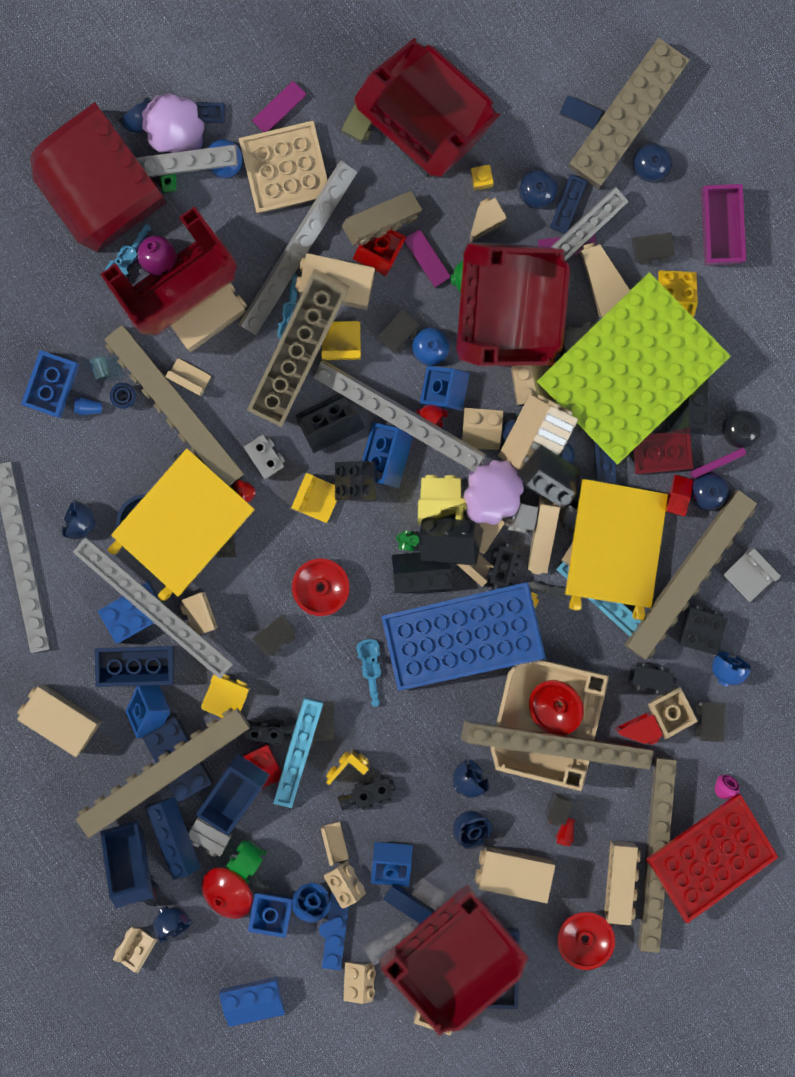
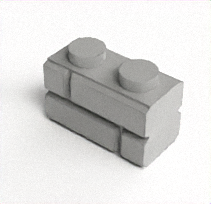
M199 817L189 832L192 845L197 848L199 846L206 848L205 852L213 857H216V855L221 856L232 836L231 833L226 836Z

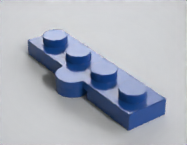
M331 891V908L328 914V921H324L319 927L320 935L325 937L322 968L341 970L349 906L341 908Z

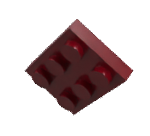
M649 434L633 449L635 474L693 469L690 434Z

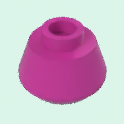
M720 775L715 784V793L720 799L728 800L740 793V786L732 776Z

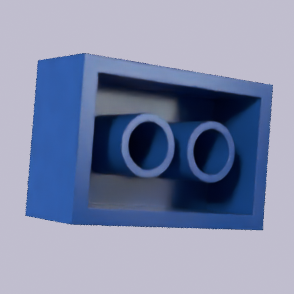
M40 350L21 405L61 419L80 364Z
M150 582L142 585L160 600ZM124 596L97 611L116 644L154 624L150 618Z

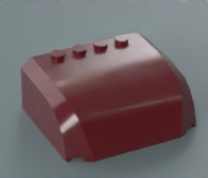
M413 38L373 70L354 97L359 112L426 172L440 177L475 146L500 116V113H496L492 105L494 103L487 94L433 46L429 44L426 46L416 42V38Z
M95 102L45 138L31 154L30 164L33 181L76 241L96 253L167 203Z
M195 206L179 218L196 242L177 254L176 263L170 271L161 272L162 275L150 274L134 286L116 263L100 274L133 325L141 334H160L234 280L238 265Z
M468 243L463 255L456 348L461 361L478 366H538L555 364L553 361L564 345L570 275L569 264L565 261L563 255L564 249L534 245Z
M466 885L391 948L380 960V965L384 974L434 1031L441 1036L444 1033L463 1029L521 978L529 958L489 907L469 885Z

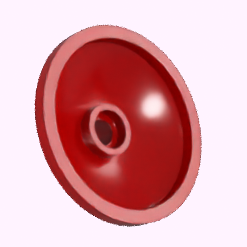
M318 558L304 563L293 577L292 594L295 602L303 611L314 616H327L335 613L344 605L349 595L350 586L347 574L340 565L329 559ZM320 583L325 586V589L322 591L317 588Z
M547 680L535 687L530 695L529 711L536 725L546 733L568 735L581 724L584 715L583 703L579 694L569 684L559 680Z
M219 867L209 870L204 875L201 889L205 901L212 910L230 919L243 918L250 912L253 905V896L247 883L237 873Z
M579 912L563 922L558 932L557 944L561 956L569 965L581 970H592L605 964L611 957L615 947V935L611 925L602 916L593 912ZM587 935L588 940L582 941V936Z

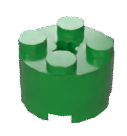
M249 839L246 842L243 840L236 850L239 852L237 857H231L226 865L229 870L237 873L246 883L249 882V879H247L248 875L253 876L262 862L261 854L265 856L267 853L265 849Z

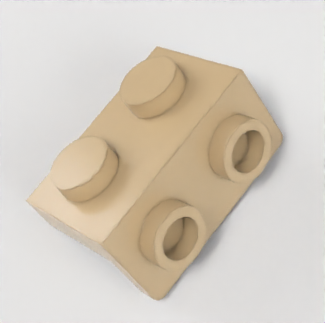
M348 861L341 863L333 871L324 875L341 908H346L356 903L366 894L363 884L358 880L353 867L350 866Z
M132 926L126 932L122 944L116 949L113 960L121 962L134 973H139L157 939L141 927Z
M345 962L343 1001L360 1004L373 1001L375 994L374 978L376 975L374 963Z

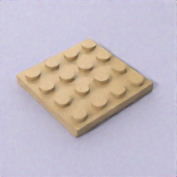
M314 121L239 138L257 214L317 199L328 179Z

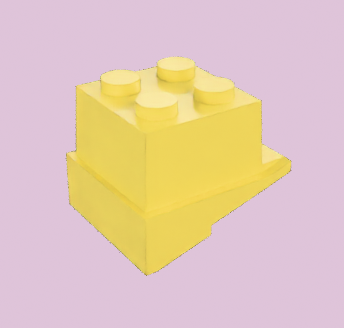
M426 475L425 478H422L420 500H418V526H421L423 518H442L456 514V519L463 520V512L467 511V504L465 499L461 498V479L456 478L454 475H447L445 478H437L436 475Z

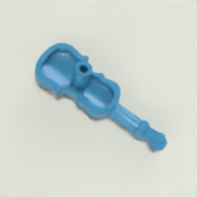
M144 224L143 229L138 233L131 246H122L117 254L118 257L115 261L110 260L105 270L116 263L127 277L130 274L128 272L129 267L138 258L137 249L146 238L147 232L151 231V226Z
M294 274L291 278L289 302L283 304L282 316L284 319L282 323H278L279 329L277 334L279 339H281L298 304L296 303L297 274Z
M366 639L360 641L356 646L357 658L362 660V675L368 679L370 696L372 698L371 705L378 707L380 701L378 700L376 678L380 676L381 670L377 657L381 653L379 652V643L376 640Z

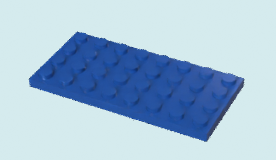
M529 582L381 616L398 691L546 658Z

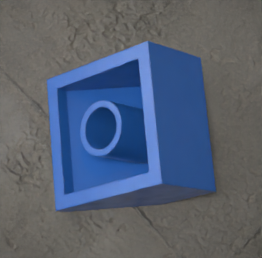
M427 366L420 404H434L445 409L463 411L470 373L451 368Z
M159 685L136 686L127 706L126 714L136 738H142L163 726L170 715V707L167 705L164 693Z
M374 842L371 884L393 885L394 883L397 886L409 887L413 845Z
M255 893L247 931L286 938L293 899L290 896L275 893Z

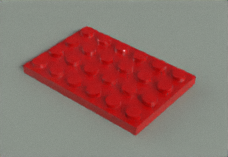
M738 794L695 823L646 860L682 919L688 924L779 857L741 794Z

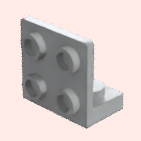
M750 548L724 573V577L749 602L772 581L776 582L781 577L754 548Z

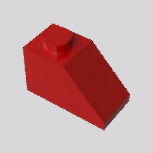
M674 475L665 512L682 517L686 516L692 492V479Z

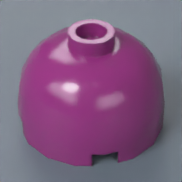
M162 236L148 237L142 241L138 248V261L144 271L151 275H162L161 272L170 271L176 263L177 253L175 247L168 239Z

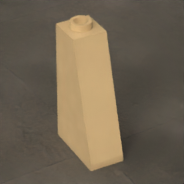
M595 243L584 245V250H581L580 254L599 317H604L630 290L602 246H595Z
M539 494L537 506L538 520L533 530L528 559V570L534 574L548 572L560 511L559 505Z

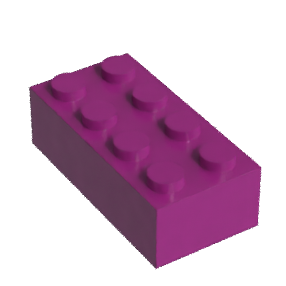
M743 184L703 186L701 188L704 266L743 264L746 262Z

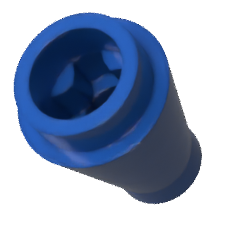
M80 397V399L75 398L74 414H79V416L101 414L102 402H96Z

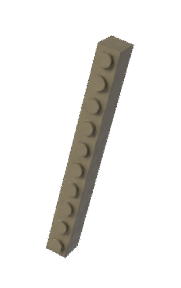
M123 325L104 339L107 342L105 347L111 354L116 353L119 357L117 362L123 369H129L131 372L130 378L135 384L140 383L143 389L141 391L148 399L152 398L155 401L153 406L160 414L164 412L168 417L166 422L172 429L174 427L180 432L178 434L179 438L184 444L188 442L191 445L190 451L197 458L200 457L204 464L229 487L245 475Z
M739 490L732 493L646 613L645 618L641 620L626 641L624 646L644 660L647 657L650 659L656 651L655 646L658 642L661 643L667 636L665 632L669 627L675 625L680 611L683 612L688 607L690 597L698 593L701 588L699 586L700 583L710 576L712 566L720 562L724 549L730 548L734 542L732 539L736 533L739 534L745 526L743 524L747 518H751L755 513L756 509L754 507L757 505L756 502Z
M231 707L222 713L224 716L222 719L217 721L215 718L206 724L208 727L206 730L201 732L199 729L190 735L192 738L190 741L185 743L183 740L174 746L176 749L171 754L168 751L158 757L160 761L155 765L152 762L142 768L143 773L138 776L135 773L127 778V784L122 787L119 784L111 789V795L106 798L102 795L95 800V806L90 809L86 806L79 811L78 814L80 816L75 820L86 836L90 838L248 730L251 726L238 708L233 710Z
M465 720L461 740L471 744L649 770L653 750L646 747Z
M654 756L638 938L639 950L660 953L665 889L646 859L670 841L677 761L674 758Z

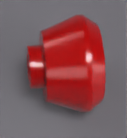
M237 480L233 483L232 489L247 503L252 501V498L255 497L254 486L242 480Z

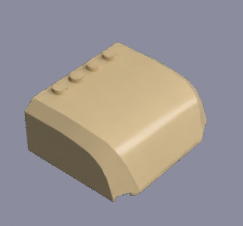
M542 659L515 665L510 670L496 725L545 732L536 725L531 717L529 698L534 688L540 683L547 680H559L569 684L576 690L584 707L581 724L575 731L566 736L595 740L609 675ZM491 747L496 770L579 791L583 789L590 761Z

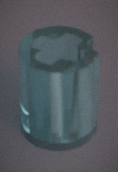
M105 356L96 357L89 361L96 380L111 376Z

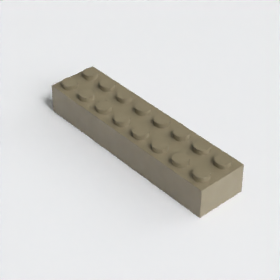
M658 38L571 160L568 168L599 189L690 59Z
M314 269L247 411L282 427L349 289L348 285Z

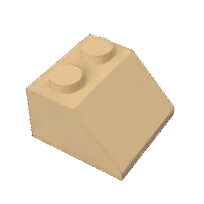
M487 198L480 202L470 235L471 242L505 224L506 216L496 198L492 200Z
M549 365L511 367L517 406L524 405L530 394L535 397L539 394L550 401L554 400L537 382L550 369Z
M464 408L462 441L476 449L499 450L503 411Z
M205 592L182 600L183 604L180 607L183 615H187L189 619L187 624L199 635L218 628Z
M681 687L671 689V693L665 692V695H659L648 704L665 739L698 722Z

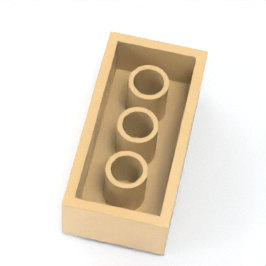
M610 841L604 918L607 923L631 925V920H635L633 901L637 899V889H635L634 885L635 881L638 882L639 870L636 868V863L640 862L641 852L634 842Z

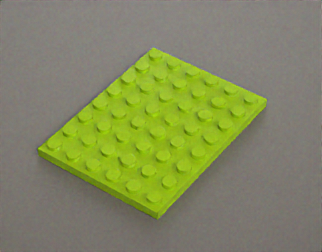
M649 272L537 382L561 407L573 412L572 416L578 419L577 423L618 465L710 377L730 355Z

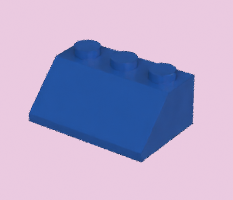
M372 422L362 461H375V483L399 489L413 436L400 428Z
M277 977L222 988L219 995L222 1009L229 1027L285 1015Z

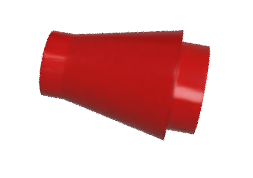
M564 817L555 837L557 844L571 847V844L574 843L575 820Z

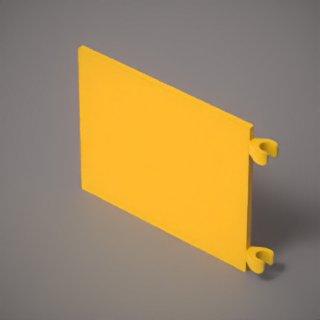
M186 448L111 534L116 541L109 546L108 552L116 555L122 546L166 585L158 594L160 600L166 601L172 592L178 597L255 509Z
M582 479L565 592L566 595H572L569 603L570 609L580 610L581 597L635 605L633 619L643 620L645 618L644 607H652L668 494Z

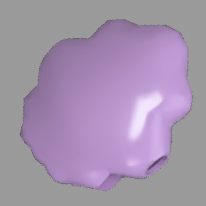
M171 93L156 95L142 113L143 129L148 133L149 144L158 152L169 151V153L201 149L205 127L204 122L198 118L197 105L189 98H179Z
M493 460L492 462H486L484 466L477 467L475 472L471 471L469 473V488L464 493V499L471 520L477 523L495 525L503 517L513 516L519 509L520 495L524 491L523 482L517 475V469L508 461Z

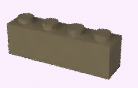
M409 191L348 217L342 228L353 246L359 243L363 245L375 236L377 238L382 237L391 229L393 231L398 230L407 222L409 224L414 223L419 219L418 216L422 208L412 191Z

